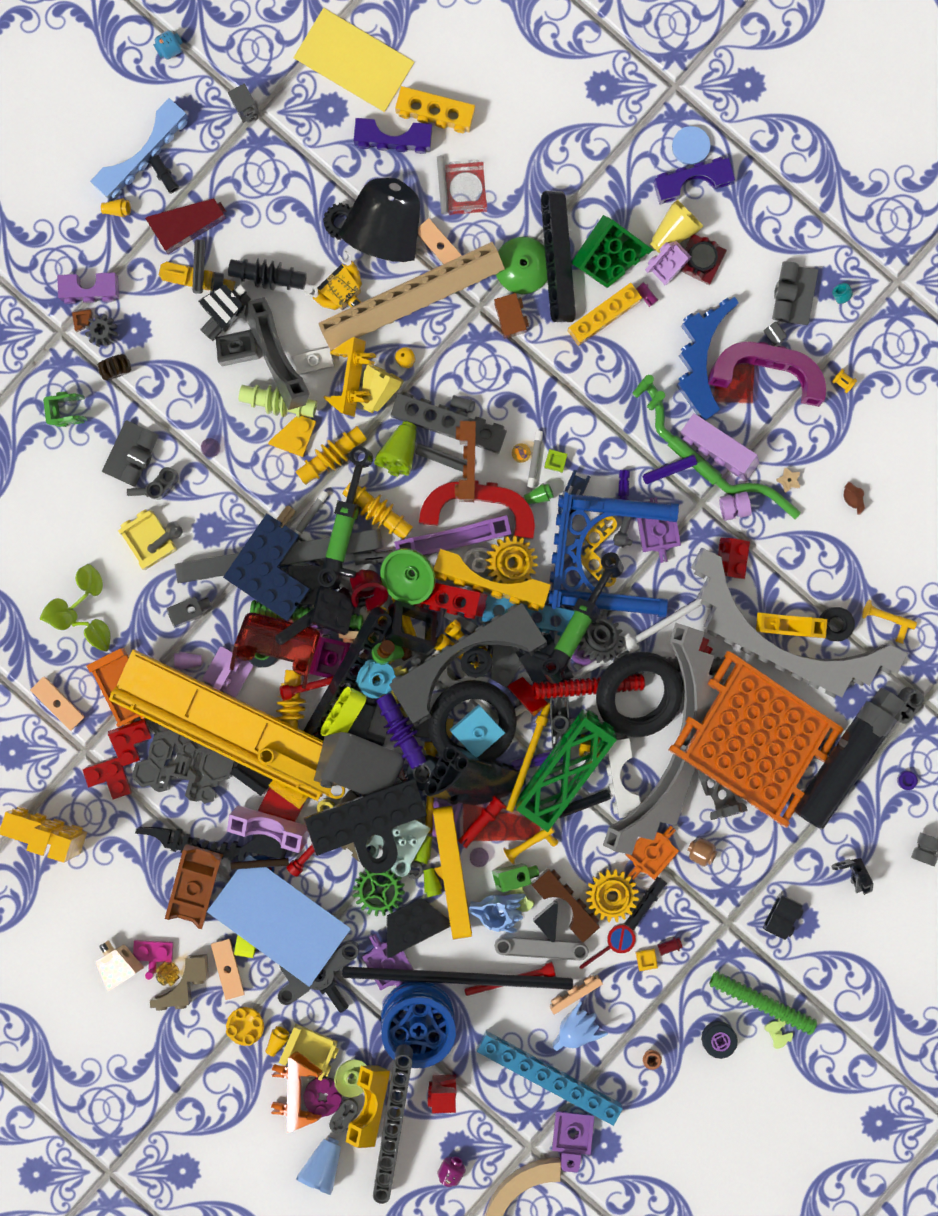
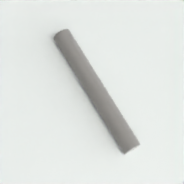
M437 156L441 214H448L444 156Z

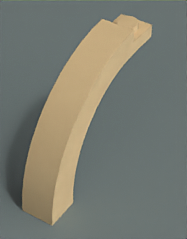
M560 1157L531 1162L510 1174L492 1195L484 1216H503L511 1202L527 1189L543 1183L560 1182Z

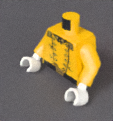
M345 251L347 254L345 260L340 255L338 257L343 264L318 287L309 284L313 289L311 293L304 291L306 295L313 297L324 308L333 310L339 308L343 310L348 305L353 307L362 303L357 298L361 293L360 287L362 285L360 272L347 251Z

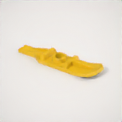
M167 261L160 265L158 275L161 280L192 287L193 267ZM204 270V290H210L212 271ZM224 279L223 285H226L230 290H234L236 281Z

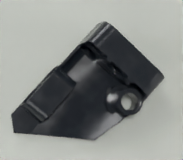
M448 745L436 763L425 784L424 790L427 796L445 800L451 805L457 803L480 805L491 802L494 795L500 799L511 794L519 771L508 764L489 759L488 762L480 760L463 748Z

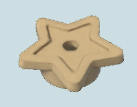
M784 468L783 476L776 479L777 482L783 485L785 493L791 488H800V484L797 481L800 472L792 473L788 468Z

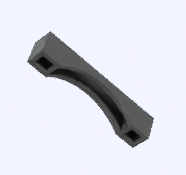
M265 297L248 301L244 316L287 409L291 410L305 406L310 393L303 378L293 369L284 353L275 328L272 312Z

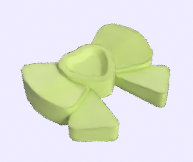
M523 887L511 890L506 895L525 894ZM526 895L525 898L518 902L521 906L516 909L522 913L529 911L535 902Z
M780 1019L768 1022L764 1026V1029L770 1033L773 1039V1047L776 1049L784 1047L788 1041H792L793 1037L792 1032L782 1035L780 1029L786 1024L785 1021L781 1022Z

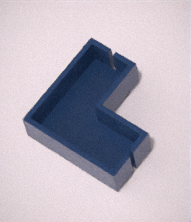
M266 513L223 578L286 621H290L299 606L294 604L296 602L301 604L311 590L279 568L300 538V535L285 525L281 528L283 523Z

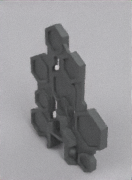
M150 720L149 727L155 734L149 747V756L147 760L135 763L132 778L141 787L151 786L157 792L169 790L173 776L189 780L185 796L190 801H202L204 804L213 802L217 792L212 787L218 786L219 781L230 779V772L233 770L235 761ZM174 745H176L179 749L175 763L165 766L166 760L171 759ZM202 752L198 770L196 771L194 766L197 755Z

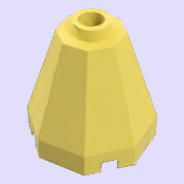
M367 365L364 371L362 391H369L371 396L363 397V399L370 400L369 403H361L364 405L363 409L370 413L378 412L401 388L404 382L398 376L392 373L389 374L385 372L386 370L374 365Z

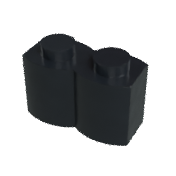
M779 893L765 920L763 929L784 940L787 937H791L795 930L794 922L796 919L799 920L803 914L802 905Z

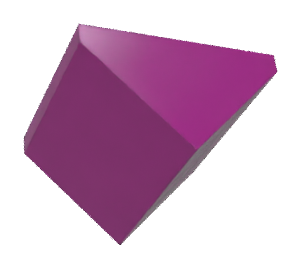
M320 636L310 674L326 678L334 676L349 650L350 643Z

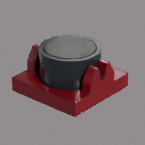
M694 234L685 248L691 259L680 271L710 285L727 250L718 246L716 241H710L708 237L701 238Z

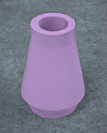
M180 651L179 653H174V669L183 670L201 666V655Z

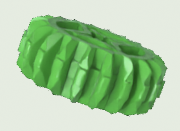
M366 869L367 874L360 872L359 875L362 879H355V882L360 885L353 886L354 890H359V892L353 894L354 897H360L356 904L363 902L361 910L368 907L367 914L369 915L372 909L375 910V916H378L379 910L382 911L383 916L386 915L385 909L393 913L391 906L393 905L395 908H398L399 904L396 900L399 902L403 901V898L398 895L405 894L404 890L399 889L405 886L404 883H398L402 877L398 876L395 878L396 874L394 872L390 873V869L383 873H372ZM374 875H383L390 880L380 882ZM369 878L372 890L364 895L363 886ZM379 885V888L380 886L385 887L382 890V894H379V892L378 894L374 893L376 886ZM394 885L395 895L389 902L386 890ZM379 898L383 905H376L368 900Z

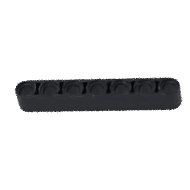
M544 191L541 195V210L550 316L553 322H573L576 310L566 196L563 191Z

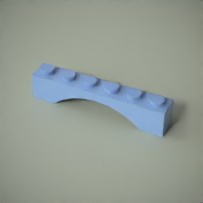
M168 98L156 111L153 131L143 148L123 163L103 167L90 182L110 201L113 198H118L126 184L130 185L134 181L135 175L147 167L148 161L161 152V147L165 143L168 144L172 141L176 131L186 126L189 119L187 114Z

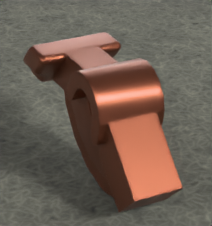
M848 482L844 487V500L850 507L857 509V515H860L865 509L863 502L864 491Z

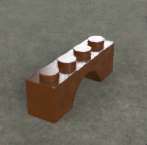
M547 868L531 882V885L544 900L552 897L561 898L571 906L573 915L569 927L581 942L584 943L600 928L598 924L600 920L593 912L589 914L585 910L587 906L580 898L576 900L572 895L574 891L567 883L563 885L560 882L561 876L555 869L551 871Z

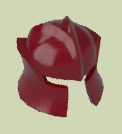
M361 569L356 572V577L350 578L353 589L351 600L354 607L358 606L359 598L371 595L373 597L365 599L367 611L382 606L388 599V591L382 584L381 576L373 570Z

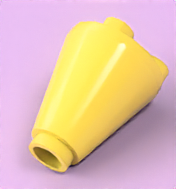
M677 199L671 205L659 225L650 245L660 253L659 249L666 242L677 241L681 243L699 232L703 225Z

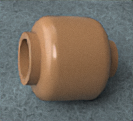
M699 838L696 842L692 841L687 850L690 852V860L702 867L708 864L711 865L718 853L715 851V845L703 838Z

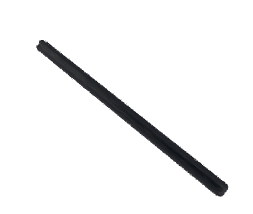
M346 966L342 970V977L351 979L568 990L573 988V979L562 977Z

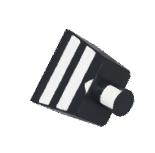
M240 284L232 291L226 285H223L198 302L222 330L226 332L244 310V305L240 299L247 292Z

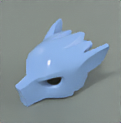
M526 894L490 895L481 902L471 901L468 913L478 917L489 930L515 933L517 929L512 926L517 921L523 919L522 912L516 908L521 906L518 902L525 898Z
M582 1001L562 1020L559 1035L552 1043L556 1051L564 1046L578 1048L608 1035L606 1031L595 1033L599 1028L598 1025H594L597 1014L586 1015L587 1011H579Z

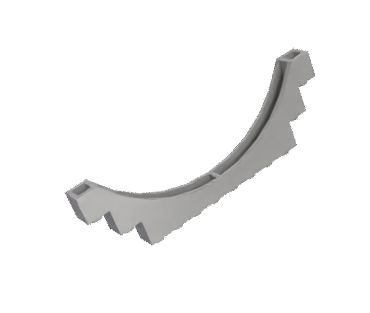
M701 548L691 566V569L695 570V575L703 579L707 576L697 598L701 599L700 604L711 608L713 605L703 626L708 629L706 633L716 638L718 635L724 637V642L731 646H734L735 643L742 646L740 650L749 655L752 652L759 655L757 659L767 664L769 661L775 663L774 667L782 672H785L786 669L791 671L792 677L800 681L804 678L809 681L808 685L819 689V687L826 689L825 694L833 698L836 695L843 697L851 680L860 686H863L864 683L870 686L879 667L880 670L887 674H890L891 671L898 674L908 653L888 643L863 654L841 659H816L799 656L783 650L763 638L746 621L735 605L726 583L722 557Z
M675 623L670 643L679 661L684 685V711L681 733L686 725L687 717L702 723L719 691L708 685L709 680L714 677V675L709 674L714 655L699 651L705 632ZM721 679L720 684L723 685L724 679ZM692 728L680 750L685 751L697 729ZM673 754L660 781L647 798L629 815L608 828L603 846L615 852L632 855L637 838L642 837L654 840L660 822L677 825L695 767Z

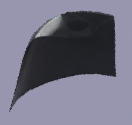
M397 178L372 179L362 188L338 235L354 249L368 255L393 262L415 260L420 218L418 195ZM396 183L401 187V190L394 191L389 185ZM388 196L394 197V200L390 201Z

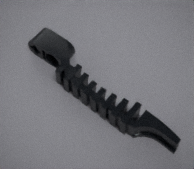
M138 827L135 831V834L153 836L163 844L164 848L171 849L173 852L181 850L180 853H182L186 844L189 845L191 837L190 834H186L183 837L182 844H180L182 829L175 830L173 842H170L173 829ZM253 834L252 840L244 846H238V841H233L230 849H227V842H223L219 850L217 849L218 842H214L211 844V848H208L209 841L204 840L201 847L198 846L200 838H195L192 841V846L223 854L222 859L226 857L230 861H233L236 856H238V861H243L246 852L280 859L285 858L287 849L281 848L280 843L276 839L261 834Z

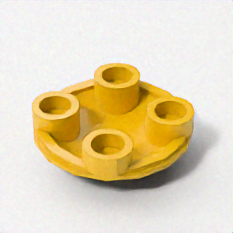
M241 1007L234 1010L226 1023L227 1036L236 1044L250 1046L257 1042L264 1030V1022L260 1013L249 1007Z

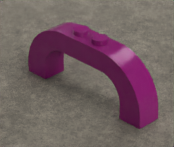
M740 342L728 347L718 357L709 375V385L727 388L732 382L734 367L747 363L793 374L801 383L802 404L819 407L826 397L825 378L818 365L811 358L798 351L787 349L784 346L775 347L765 342Z

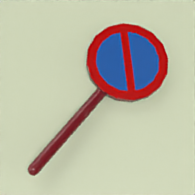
M626 925L614 926L607 936L609 946L580 965L579 968L583 969L610 949L616 953L629 952L636 942L634 931Z

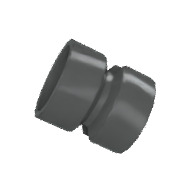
M920 832L917 839L919 847L914 848L911 858L935 867L938 860V855L936 854L938 852V839Z

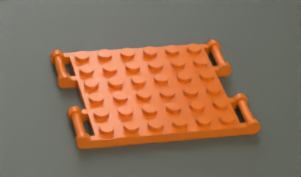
M727 651L724 655L725 659L715 676L708 682V685L719 691V694L702 723L687 717L686 725L674 745H671L668 750L775 820L781 826L787 828L790 824L789 820L795 811L794 809L805 794L796 788L814 756L822 762L826 761L828 758L827 754L838 735H841L844 729L732 652ZM731 662L735 663L736 665L725 684H720ZM692 728L697 729L685 751L680 750ZM831 728V730H832L831 734L829 735L828 739L826 740V742H825L824 746L822 747L821 751H819V750H818L819 746L821 745L823 739L825 738L826 734L828 733L829 729ZM793 794L794 797L791 803L789 804L784 815L781 817L780 814L783 808L788 802L790 796Z

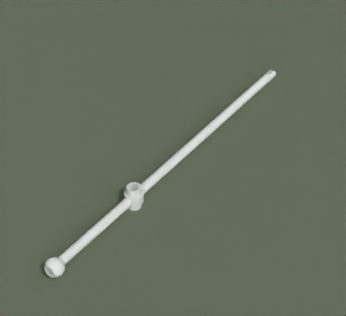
M698 598L634 637L631 632L624 635V640H622L624 646L620 649L621 653L627 650L629 653L640 650L638 644L700 607L702 605L700 604L701 599ZM596 660L573 673L574 677L572 680L580 679L605 663L603 660L600 663H597ZM522 704L515 708L516 716L527 710ZM499 718L495 720L497 724H499ZM461 742L457 743V745L465 747Z

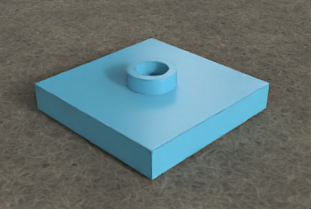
M480 704L450 729L452 734L476 758L505 734L504 730Z

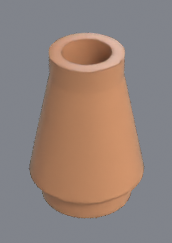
M649 1049L643 1056V1064L650 1070L657 1069L662 1063V1057L657 1051Z

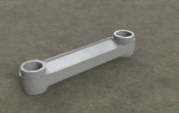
M500 937L494 944L496 952L505 956L580 961L586 959L589 953L584 943L555 940V942H551L550 940ZM504 941L509 946L506 950L502 951L498 948V944ZM578 947L585 949L584 954L581 956L574 953Z

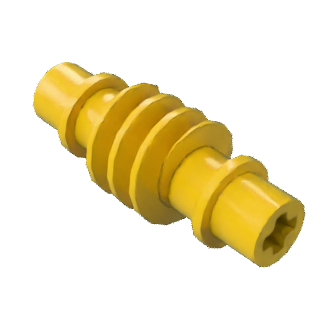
M358 426L347 434L344 431L342 433L344 436L335 443L327 440L328 448L321 444L323 452L321 453L315 449L314 451L317 456L309 462L306 459V464L295 471L305 485L315 478L320 479L319 475L326 470L329 471V467L336 471L334 463L342 466L341 458L346 462L349 461L346 455L354 447L361 445L367 440Z
M351 482L342 493L345 497L348 495ZM358 485L353 504L361 507L360 515L363 516L367 513L366 520L368 521L373 518L372 525L380 522L378 529L384 525L390 530L389 534L394 533L404 540L413 529V526L404 520L403 515L399 516L392 511L394 504L386 507L387 499L380 503L381 494L374 498L366 491L367 488L365 486L362 488Z
M285 670L284 683H281V686L286 684L293 687L301 685L302 671ZM301 693L295 694L290 700L276 702L277 705L283 708L276 710L282 716L275 718L298 728V720L305 718V715L299 713L305 711V707L299 704L306 703V700L300 698Z

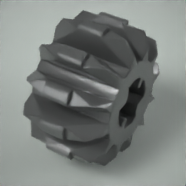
M98 314L95 315V321L91 318L88 320L91 326L85 325V328L90 330L85 335L90 337L89 342H95L97 347H100L102 343L107 347V341L109 340L113 343L114 339L111 337L118 336V333L113 331L118 326L113 324L114 320L112 318L107 319L105 314L101 318ZM100 327H103L105 329L103 330V334L99 333Z

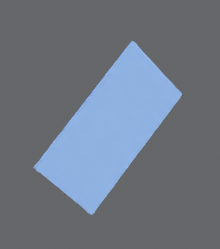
M248 855L246 856L244 861H253L256 859ZM267 867L238 869L207 911V913L309 987L351 930V928Z

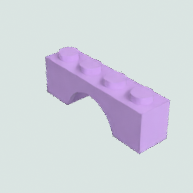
M239 805L229 814L227 832L243 837L253 834L267 835L276 839L280 843L281 848L300 853L307 844L309 833L306 825Z

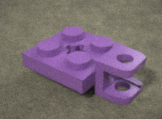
M556 1110L552 1151L561 1152L560 1162L563 1171L578 1172L581 1164V1154L591 1155L594 1115ZM572 1128L579 1131L578 1134H575L574 1138L568 1133V1130ZM569 1160H573L571 1164L567 1163Z

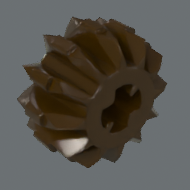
M125 354L106 358L97 364L99 374L106 381L126 375L132 370L130 361Z

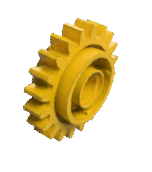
M504 536V542L501 539H497L498 546L491 544L493 551H487L491 558L485 559V561L490 562V565L486 566L485 569L492 570L488 576H495L493 582L514 584L525 582V579H532L529 574H536L532 567L538 566L537 563H533V560L538 557L531 555L535 549H528L530 542L523 544L524 538L517 540L516 536H512L511 539L508 536ZM511 557L515 562L513 567H510L508 564Z
M606 869V875L599 871L600 878L598 879L593 876L592 878L595 883H588V886L592 889L586 890V894L591 895V897L586 898V902H592L588 908H595L593 912L595 916L601 913L600 920H603L605 916H607L609 923L612 917H614L616 922H618L619 916L625 920L626 912L632 915L630 907L637 908L633 901L639 900L638 897L634 896L639 890L632 889L636 883H629L631 876L624 878V871H621L619 875H617V869H614L612 874ZM610 891H616L617 897L614 900H609L607 894Z

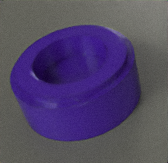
M903 771L898 775L897 783L904 790H912L916 787L918 779L913 772Z

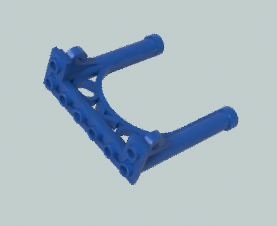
M563 491V495H559L558 498L561 514H557L556 525L559 526V532L554 535V545H557V550L552 554V564H555L554 571L550 572V583H553L552 590H549L548 604H551L552 609H556L560 605L575 606L579 598L586 601L590 598L592 593L575 590L579 589L583 583L592 592L595 589L584 574L581 563V550L587 533L598 521L610 516H625L677 522L679 503L662 504L576 495ZM584 511L600 512L602 514H599L590 521ZM580 514L584 516L587 525L581 531H575L572 528V519L575 515ZM567 529L574 535H580L579 539L575 538V541L569 546H566ZM565 553L572 557L573 563H576L577 567L568 566L563 570ZM570 570L577 571L581 577L575 586H568L566 584V574ZM561 584H563L564 588H566L567 590H561ZM602 591L595 604L598 609L657 615V617L666 618L668 599L613 594Z

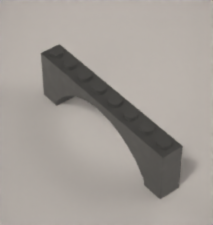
M523 604L511 606L504 615L499 614L492 618L491 623L486 626L484 624L480 625L473 634L462 636L458 643L453 646L448 645L444 647L440 654L429 656L422 665H415L408 670L409 673L404 676L399 675L392 680L389 686L414 727L431 718L429 713L430 702L439 677L453 660L464 654L467 650L488 645H503L519 648L533 656L537 650L541 651L548 646L547 641Z

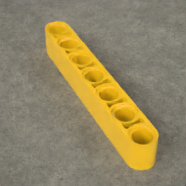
M450 805L433 808L452 938L454 940L472 937L453 807Z

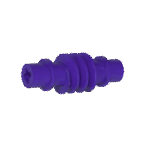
M392 693L377 699L376 702L382 711L380 716H384L388 723L383 728H390L386 732L387 735H393L390 738V742L398 741L393 747L401 748L403 752L402 758L407 759L411 769L426 763L427 760L422 752L423 746H419L414 737L419 731L410 730L414 725L413 723H406L410 719L403 716L400 710L401 704H397Z

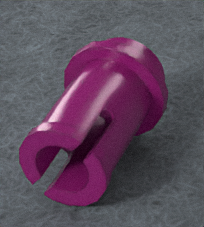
M643 282L636 290L648 307H650L659 299L648 288L649 285Z

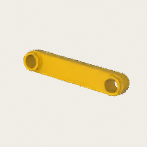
M263 748L258 752V760L261 764L333 799H340L345 794V788L341 786V795L334 796L331 793V788L322 787L321 783L314 781L316 770L275 750ZM264 751H269L272 754V759L269 762H264L261 759V754Z

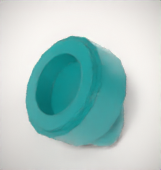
M842 283L833 289L832 294L838 304H844L851 299L853 291L849 284Z

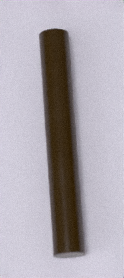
M289 858L230 862L231 870L289 866Z

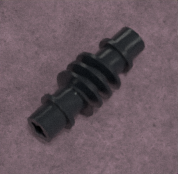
M259 258L256 263H250L248 259L243 261L231 259L228 267V276L240 278L241 282H244L245 279L252 280L256 288L260 287L262 283L263 289L270 285V289L274 290L279 285L287 287V290H291V288L304 290L307 273L294 271V267H291L290 270L281 268V262L275 268L273 260L270 266H267L266 259H264L262 265L259 263Z

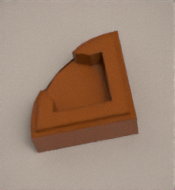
M91 309L72 312L75 332L85 329V325H89L90 322L88 320L92 319Z

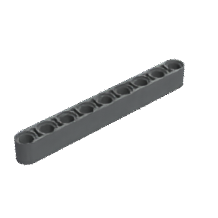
M406 1044L399 1045L395 1051L373 1190V1199L379 1204L387 1203L391 1195L413 1059V1049Z

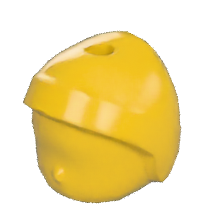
M403 347L396 352L395 360L400 367L411 368L415 362V355L410 348Z

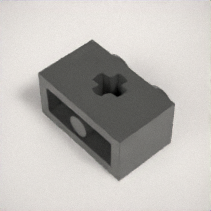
M245 83L228 92L242 122L247 121L249 123L254 121L260 113Z

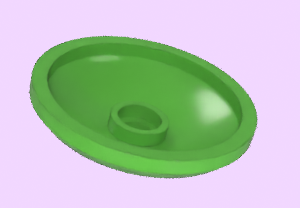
M529 237L513 238L502 245L498 253L505 269L496 274L500 284L508 291L516 294H530L542 288L547 282L544 245ZM525 260L527 265L521 266L520 261Z
M403 548L391 552L384 559L380 570L382 584L386 587L388 594L395 600L411 605L419 604L425 601L434 590L436 581L434 569L428 559L415 550Z

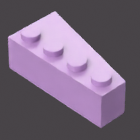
M696 414L691 416L681 430L684 442L690 446L692 444L699 448V452L705 456L709 455L717 464L722 467L724 466L732 474L747 482L759 465L756 453Z

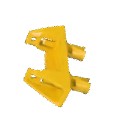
M355 337L348 339L330 352L334 356L348 357L342 395L324 396V399L340 413L355 417L357 402H370V400L363 399V397L371 396L370 392L359 391L362 364L374 365L376 363L368 360L376 358L375 353H364L366 341Z

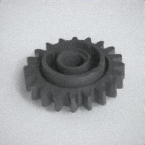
M604 613L602 616L599 614L595 623L589 625L579 643L578 651L584 650L583 657L590 655V661L596 658L597 663H600L602 660L604 663L613 660L621 653L620 649L624 646L621 643L624 637L619 636L622 630H617L616 628L619 623L613 624V617L607 619V613Z

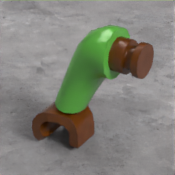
M389 640L378 643L371 651L374 661L380 665H385L399 658L406 661L413 655L411 649L394 645Z

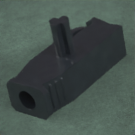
M366 697V702L348 733L383 746L386 737L369 732L377 702L375 699Z

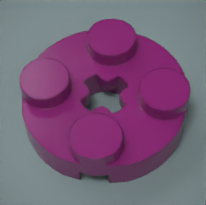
M317 1077L306 1086L303 1099L306 1108L310 1112L324 1117L332 1115L338 1110L342 1101V1094L337 1091L334 1079L323 1077L322 1081H320ZM320 1092L328 1094L326 1101L318 1099Z

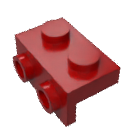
M720 538L718 556L722 557L726 577L745 579L750 541Z

